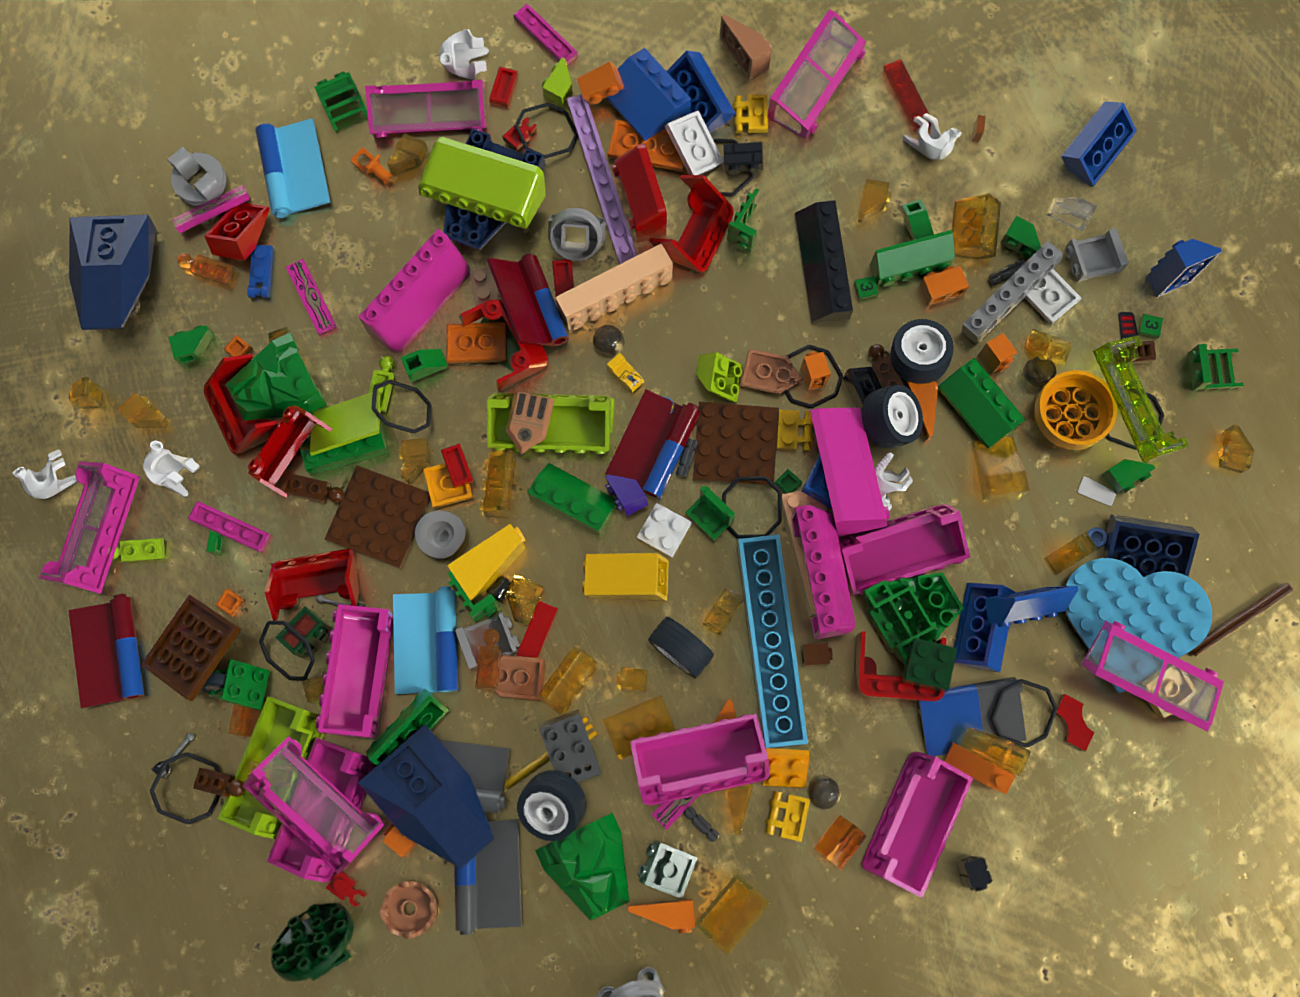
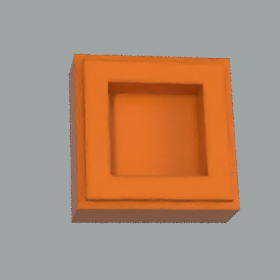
M237 334L223 348L231 357L248 354L253 349Z
M226 588L215 606L234 617L245 599Z

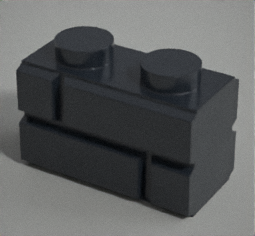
M762 142L723 145L725 173L729 172V174L736 175L741 171L758 173L759 170H764Z
M970 856L955 862L957 872L960 873L959 877L962 885L970 887V890H975V892L988 888L987 884L992 882L990 872L986 870L988 866L985 858Z

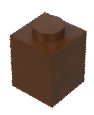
M828 643L805 644L801 646L803 668L828 666L830 660H833L832 648H828Z

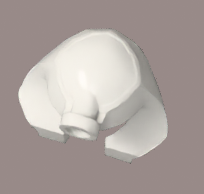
M465 29L450 36L442 44L439 58L446 70L460 77L474 80L477 73L487 71L486 61H474L469 65V60L486 55L489 49L484 47L483 37H474L469 29Z
M926 113L922 118L917 116L913 120L921 126L918 131V140L904 135L903 141L930 159L942 160L952 152L956 138L960 137L962 133L956 128H951L941 135L937 118ZM928 122L931 123L930 136H929V134H928V127H929Z
M152 441L149 447L151 451L143 461L146 476L157 486H164L182 497H187L189 493L180 483L184 478L178 472L185 467L194 473L200 466L194 461L193 457L186 458L172 454L169 450L163 449L161 442Z
M59 449L48 454L47 464L41 471L34 472L30 469L26 470L24 467H19L12 473L14 477H18L24 491L35 499L50 498L78 482L75 475L62 480L57 479L55 471L65 465L63 458L52 462V460L62 456Z
M887 453L882 461L874 467L883 506H888L889 511L892 505L886 494L893 491H906L913 482L912 478L908 476L910 472L906 467L899 474L893 471H884L894 456L892 453ZM906 478V480H905L902 484H897V483L889 482V481L902 482V481Z

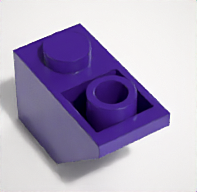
M614 475L605 476L608 483L605 487L610 496L614 495L616 497L614 502L619 511L623 510L626 516L648 505L646 496L636 480Z

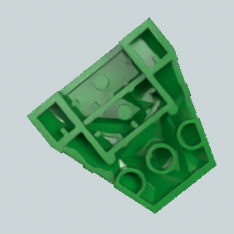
M291 332L272 340L226 383L244 421L282 417L285 409L293 405L309 413L327 406L319 387H316L299 353L300 349Z
M943 572L920 575L909 579L900 578L896 581H881L863 591L864 600L868 606L867 615L888 651L894 652L903 664H906L909 644L912 639L917 638L934 643L964 609Z
M613 812L573 831L562 840L552 841L535 850L544 871L590 921L630 902L622 832Z

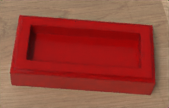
M499 66L489 97V103L508 107L518 76L517 70Z
M566 259L552 261L555 296H558L574 288L572 261Z
M460 443L442 449L441 453L453 487L458 488L474 482Z

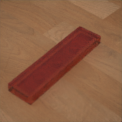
M902 59L884 65L883 70L916 133L921 126L913 121L914 118L917 116L922 118L924 114H929Z

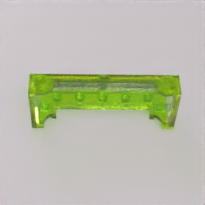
M1137 335L1108 342L1094 350L1093 353L1142 462L1151 463L1189 447V444L1185 437H1174L1173 431L1164 434L1132 361L1139 358L1138 354H1136V349L1142 345L1141 339Z

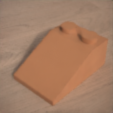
M725 14L722 15L719 37L749 80L767 71L771 60V43L765 40L762 34Z

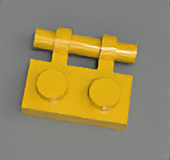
M748 94V101H742V96L740 95L735 96V102L733 103V109L736 113L733 119L735 133L741 134L743 126H748V133H767V94ZM743 110H748V117H742Z
M779 409L776 450L796 452L797 444H803V451L811 452V444L814 442V437L812 436V427L814 425L811 411L805 412V419H799V411ZM798 427H804V436H798Z
M774 791L773 799H770L769 803L771 809L769 818H766L765 824L767 828L765 833L774 835L775 827L781 828L780 837L802 842L810 799L789 794L787 802H782V792ZM779 808L785 809L783 822L777 821Z

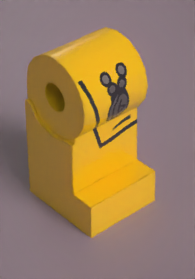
M621 353L607 363V371L629 392L633 393L644 383L643 378L625 360Z

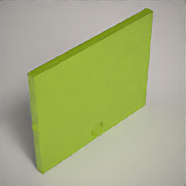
M377 390L376 409L381 413L380 391ZM373 392L313 412V416L333 429L329 432L315 424L311 430L310 454L312 456L379 434L380 419L371 408Z

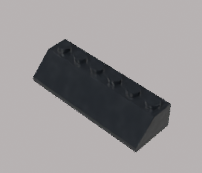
M836 201L816 202L794 213L811 323L850 319L853 306Z

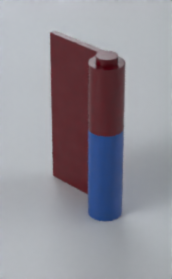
M528 253L523 255L518 262L489 257L487 262L518 343L559 346L566 343L569 337L538 257Z
M645 389L605 475L634 479L645 494L661 499L701 414L698 410L699 407L692 403L683 404L682 406L674 403V410L671 413L674 402Z
M127 594L114 595V599H111L110 603L68 610L81 708L144 696L131 597H127Z

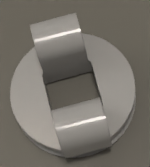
M181 147L167 159L174 167L171 173L172 187L186 203L200 206L219 197L223 193L226 186V174L218 160L206 153L190 154L184 147ZM202 168L206 174L193 184L196 188L195 190L187 180Z
M568 208L549 217L548 239L550 245L559 256L566 260H587L595 255L601 243L605 242L606 220L595 217L585 209ZM567 227L586 228V243L566 242Z
M647 967L639 972L637 981L629 982L617 990L613 987H604L599 991L597 997H664L663 993L665 990L655 969Z

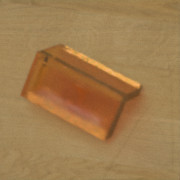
M266 696L264 697L263 706H264L265 701H266V699H267ZM234 704L228 734L251 737L261 711Z
M840 815L817 844L815 850L838 869L842 870L867 836L856 825Z

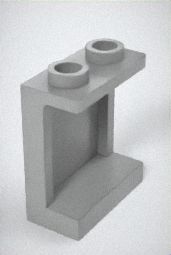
M1117 228L1108 230L1105 235L1080 241L1071 239L1065 249L1066 255L1072 263V273L1076 276L1078 282L1121 272L1129 264Z
M500 612L495 617L467 628L461 627L455 630L471 671L495 662L502 655H514L518 652L517 647L520 644L516 634L513 636L509 628L513 626L508 615L505 616L503 612Z

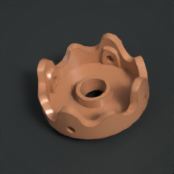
M406 881L395 885L386 893L380 909V916L392 934L404 938H413L421 935L431 927L437 914V902L433 892L426 885L417 881ZM408 902L413 903L416 907L413 915H407L404 911V907Z

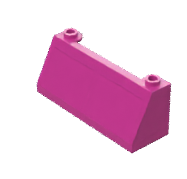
M817 408L810 410L838 537L886 527L887 519L890 518L888 506H883L860 408Z

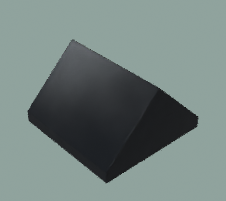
M872 367L849 368L843 377V381L856 408H860L862 413V405L867 395L881 388Z

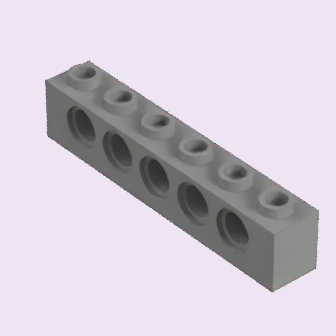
M1047 241L963 323L962 332L977 345L1061 262L1063 253Z

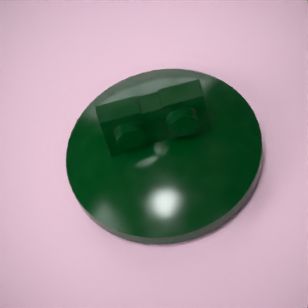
M327 903L321 905L313 904L299 916L292 917L271 948V964L274 971L286 981L296 982L309 978L314 981L333 967L351 958V952L347 948L354 929L351 914L340 904ZM307 913L310 918L301 921L300 918Z

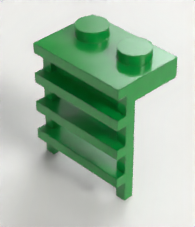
M345 71L334 75L335 78L329 81L324 79L317 82V86L314 87L334 131L338 130L335 122L363 111L366 118L368 117L367 109L350 72L345 73ZM348 90H354L356 96L327 107L325 100ZM353 101H359L361 107L335 118L332 117L330 111Z
M757 188L752 194H747L746 203L742 202L740 213L736 212L734 222L730 221L727 235V240L735 244L738 249L750 253L755 245L757 231L747 226L746 223L757 206L754 203L755 197L759 192Z
M1198 344L1188 353L1193 391L1244 387L1243 382L1235 383L1231 354L1238 353V348L1207 350V344ZM1219 354H1224L1228 383H1223ZM1208 355H1212L1216 384H1211L1212 379Z
M706 485L700 488L699 499L685 512L713 541L734 522L735 513Z
M451 571L447 573L451 578V581L448 582L449 585L454 589L455 594L463 602V606L469 611V615L476 623L487 616L489 618L498 612L497 609L500 605L492 594L474 605Z

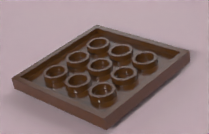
M699 401L698 410L701 414L697 420V446L695 449L693 481L731 484L738 477L766 476L774 483L779 408ZM765 480L738 481L737 483L738 485L771 487Z
M356 465L345 490L344 497L325 536V540L401 569L414 540L416 526L424 516L430 502V494L428 491Z
M188 595L141 663V666L186 700L193 702L242 629L195 597Z

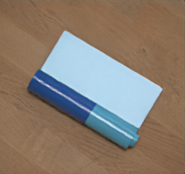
M311 118L277 129L272 124L257 126L255 131L272 215L277 218H284L292 213L331 203L314 119Z
M444 586L439 587V591H435V593L393 594L395 694H416L424 689H427L430 693L458 691L455 591L451 590V587Z

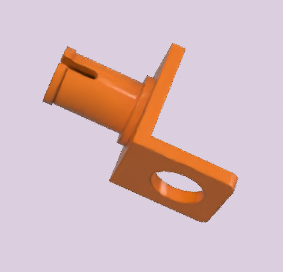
M361 147L351 158V162L366 176L372 172L384 184L392 177V174L379 164L381 156L378 154L374 157L364 147ZM360 155H366L369 158L367 165H361L358 162Z

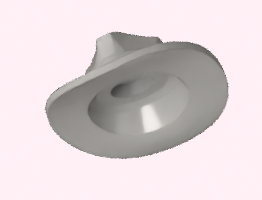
M433 511L424 515L419 520L415 529V540L419 548L427 555L437 559L449 558L460 549L464 542L466 534L465 525L459 517L450 512Z

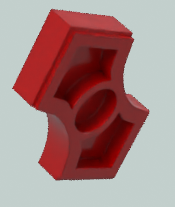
M1063 694L1057 706L1056 715L1062 719L1065 725V742L1082 751H1086L1095 732L1090 730L1083 720L1082 709L1084 703Z

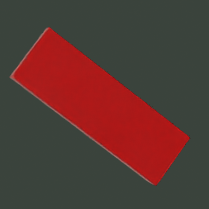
M538 601L516 656L539 657L558 608Z

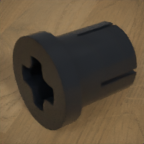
M500 576L494 586L489 588L487 592L489 595L492 594L498 602L504 603L506 601L505 597L514 587V584L506 577Z

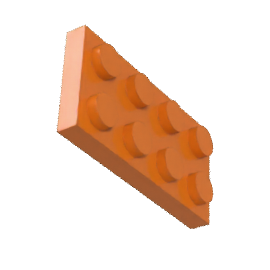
M615 121L608 158L617 159L636 145L645 143L652 166L683 172L684 164L666 129L644 141L627 121Z

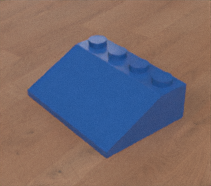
M646 48L631 55L618 68L624 89L620 90L616 95L606 97L644 141L664 130L666 124L690 114L691 98Z

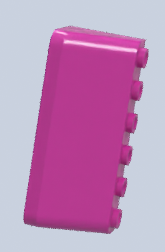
M437 229L359 315L360 321L368 334L393 353L403 351L470 276L469 264L449 237L440 229Z
M949 504L935 505L888 520L886 527L838 537L847 583L853 595H863L864 590L881 581L888 580L889 582L911 576L917 577L926 574L927 571L941 570L946 565L960 564L964 562V559L971 558L960 511Z
M811 505L795 507L791 516L794 537H801L817 615V617L811 618L814 638L821 639L848 634L855 627V618L834 516L826 510Z
M338 604L337 610L333 612L335 626L334 631L331 630L329 636V643H332L331 651H328L326 655L328 671L323 675L325 690L324 694L320 695L319 706L322 709L321 715H318L316 719V728H318L319 733L376 740L393 631V614L389 609Z
M746 714L740 718L723 719L717 723H704L698 727L681 728L675 732H663L656 736L640 737L630 741L643 803L646 805H655L766 780L770 776L768 756L757 714Z
M316 738L307 762L360 810L366 792L358 782L376 767V764L371 762L368 756ZM301 775L289 807L301 817L322 792ZM324 797L304 819L333 847L338 845L345 849L354 822L327 797ZM282 823L267 862L303 879L319 882L330 881L335 875V871Z
M917 751L912 752L905 762L863 858V868L922 898L928 888V883L933 871L936 869L939 857L945 848V843L953 829L954 822L962 808L973 778L935 756Z

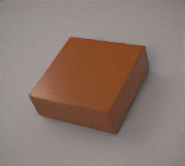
M978 115L974 123L973 142H979L984 134L986 117L983 115Z

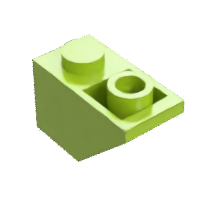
M563 57L559 63H555L549 78H545L542 83L543 96L561 107H564L567 98H570L573 93L566 59Z

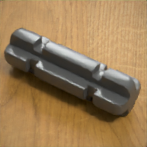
M1020 259L1014 264H1010L998 272L990 274L988 277L992 285H995L1001 280L1003 281L1011 277L1025 264L1024 261Z
M688 439L676 475L683 478L687 477L688 468L691 466L695 454L694 450L697 446L696 440Z
M689 806L684 811V816L688 820L691 819V823L703 834H706V837L711 842H714L719 837V833L712 829L711 825L700 814H697V811L692 806Z

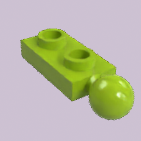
M384 355L379 359L381 371L374 369L368 393L373 392L375 385L387 380L394 381V373L389 372L395 365V361L391 356ZM392 384L377 389L380 391L381 412L386 413Z
M164 538L120 541V547H116L112 560L118 558L119 555H121V562L164 559Z

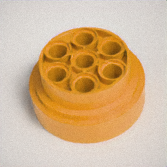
M1071 370L1056 375L1043 387L1037 396L1034 412L1040 431L1049 441L1065 449L1081 450L1097 444L1112 430L1117 419L1118 408L1115 395L1104 380L1090 372ZM1055 395L1061 397L1062 402H1058L1055 399ZM1075 395H1079L1082 398V402L1077 401ZM1087 411H1090L1094 418H1090L1087 415ZM1046 412L1051 413L1054 419H1049ZM1067 412H1071L1074 419L1069 418ZM1078 428L1083 429L1086 435H1081ZM1058 429L1064 430L1066 436L1060 435Z

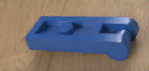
M256 245V248L251 253L250 278L247 288L249 298H255L256 296H262V298L270 297L274 251L272 245Z

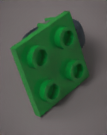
M230 659L227 668L213 671L201 688V691L208 693L209 697L221 698L220 700L261 711L270 670Z

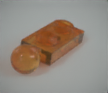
M183 253L178 257V264L181 268H191L190 272L193 275L229 286L236 270L232 265L197 254L195 260L188 253Z
M493 628L487 629L483 634L486 646H479L475 685L477 689H498L502 648L495 646L500 639V635Z

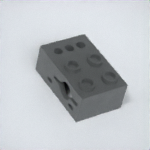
M579 709L539 724V730L554 771L570 772L569 776L575 779L576 782L602 774Z

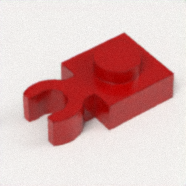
M528 117L523 119L522 125L519 127L526 143L530 140L529 134L534 133L537 129L535 123L531 127L526 126L529 124ZM514 125L503 135V140L515 151H518L523 144Z
M343 871L339 875L336 873L326 886V889L340 900L344 901L348 897L350 904L355 907L360 905L355 900L356 894H360L362 897L367 895L361 889L356 890L354 886L357 882Z

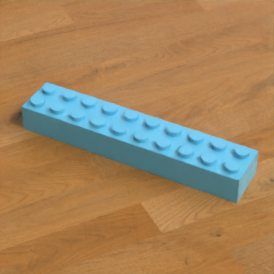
M780 534L738 539L737 549L761 732L765 748L808 744Z

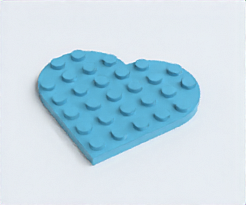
M1100 558L1080 566L1073 572L1066 583V586H1078V591L1065 613L1088 649L1091 648L1105 620L1112 624L1115 620L1126 626L1125 631L1180 658L1202 643L1212 624V607L1203 588L1193 579L1177 572H1157L1143 578L1134 567L1121 560ZM1106 630L1092 652L1098 664L1108 637ZM1114 635L1103 667L1137 684L1160 670L1164 661ZM1112 684L1118 694L1125 691L1124 689Z

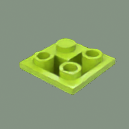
M718 352L699 355L696 375L707 391L737 403L743 365Z

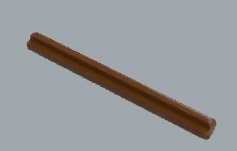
M1289 583L1282 584L1209 633L1202 643L1191 650L1190 653L1193 656L1200 655L1291 594L1293 588Z

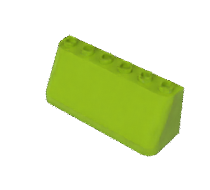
M439 137L434 143L418 185L419 195L450 204L460 209L475 212L479 215L527 229L546 197L544 173L539 167L445 137Z
M494 393L487 399V448H493L494 451H504L505 448H513V451L519 452L506 432L514 393ZM533 394L554 399V405L546 439L530 449H533L534 452H544L545 449H553V452L563 453L565 450H573L574 453H585V450H592L596 454H604L606 451H609L612 397L601 395Z
M268 696L236 772L235 780H242L245 783L250 774L288 736L300 743L302 747L301 756L307 761L316 738L323 739L325 734L319 733L318 728H316V719L319 714ZM278 755L266 767L264 772L271 784L270 789L289 806L302 774L283 756ZM247 790L240 797H233L232 795L229 798L226 797L218 816L219 820L248 833L276 839L279 828L282 825V822Z

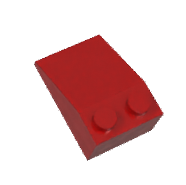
M241 203L229 209L204 236L212 255L245 261L256 248L270 210L269 206Z

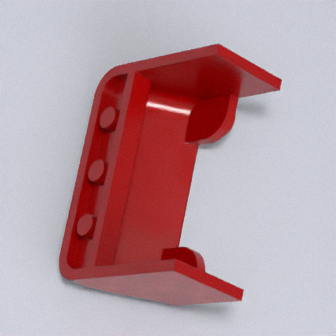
M643 143L636 145L614 161V165H612L614 177L619 178L622 182L631 211V217L628 218L631 230L635 229L637 243L647 241L650 238L665 236L667 233L666 206L647 147Z
M681 175L680 179L691 189L687 197V204L693 213L678 242L673 239L650 238L649 242L654 247L662 244L671 261L694 271L704 272L709 267L729 226L734 210L731 203L704 175Z
M492 299L461 313V321L464 327L483 317L489 320H496L503 316L521 349L511 357L510 364L513 372L496 380L499 392L545 369L548 365V356L542 345L518 343L502 299Z
M252 354L222 358L204 385L205 398L233 454L243 453L266 442L281 421H271L269 419L244 421L226 386V383L252 360Z
M296 405L287 407L283 412V418L256 458L249 462L247 467L249 469L248 474L286 498L288 494L275 486L282 473L315 424L329 432L333 428Z
M342 549L275 562L271 566L264 592L273 621L278 620L280 609H292L298 602V598L338 591L341 598L351 599L352 606H357L359 584L353 550Z
M861 631L857 635L855 669L858 689L862 695L928 702L938 701L944 696L943 692L902 683V676L877 675L876 662L872 658L865 656L866 632ZM941 638L935 643L946 645V638Z

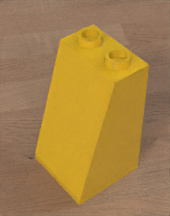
M510 523L447 565L474 605L485 597L488 593L487 590L494 586L500 576L507 571L525 549L523 542L526 540L518 527L513 528Z
M658 553L586 554V560L583 562L585 580L582 582V591L589 598L667 601L669 560Z

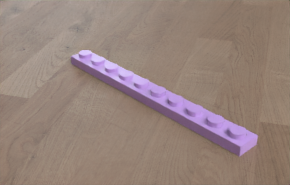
M580 94L567 98V103L620 265L637 256V252L589 104Z

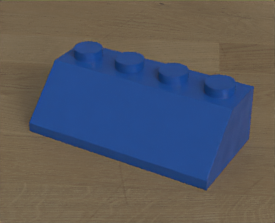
M686 50L667 70V73L691 98L690 114L699 111L709 133L724 126L736 114L700 52Z
M1104 101L1061 156L1068 171L1090 186H1094L1137 132L1124 102Z
M1190 239L1186 242L1180 240L1173 244V249L1167 251L1164 254L1165 257L1157 261L1158 264L1150 269L1151 272L1146 279L1156 296H1162L1192 282L1223 252L1221 248L1195 239Z
M967 583L963 602L964 609L961 612L954 648H957L954 664L983 671H1001L1009 626L998 627L997 623H988L985 598L1015 593V591L1004 585Z
M1048 586L985 598L988 623H997L998 627L1011 626L1010 622L1012 621L1014 624L1026 623L1027 618L1033 621L1041 620L1043 615L1046 618L1056 617L1058 612L1067 610L1078 591V586Z

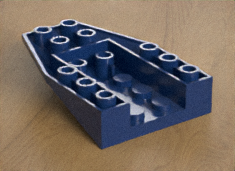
M472 128L465 143L535 165L542 171L545 167L543 154L527 148L523 154L493 143L490 134ZM446 204L444 233L450 240L479 251L506 223Z
M148 214L70 217L69 280L82 330L123 329L150 277L156 227Z
M423 725L358 782L403 836L460 869L495 839L470 775L426 725Z

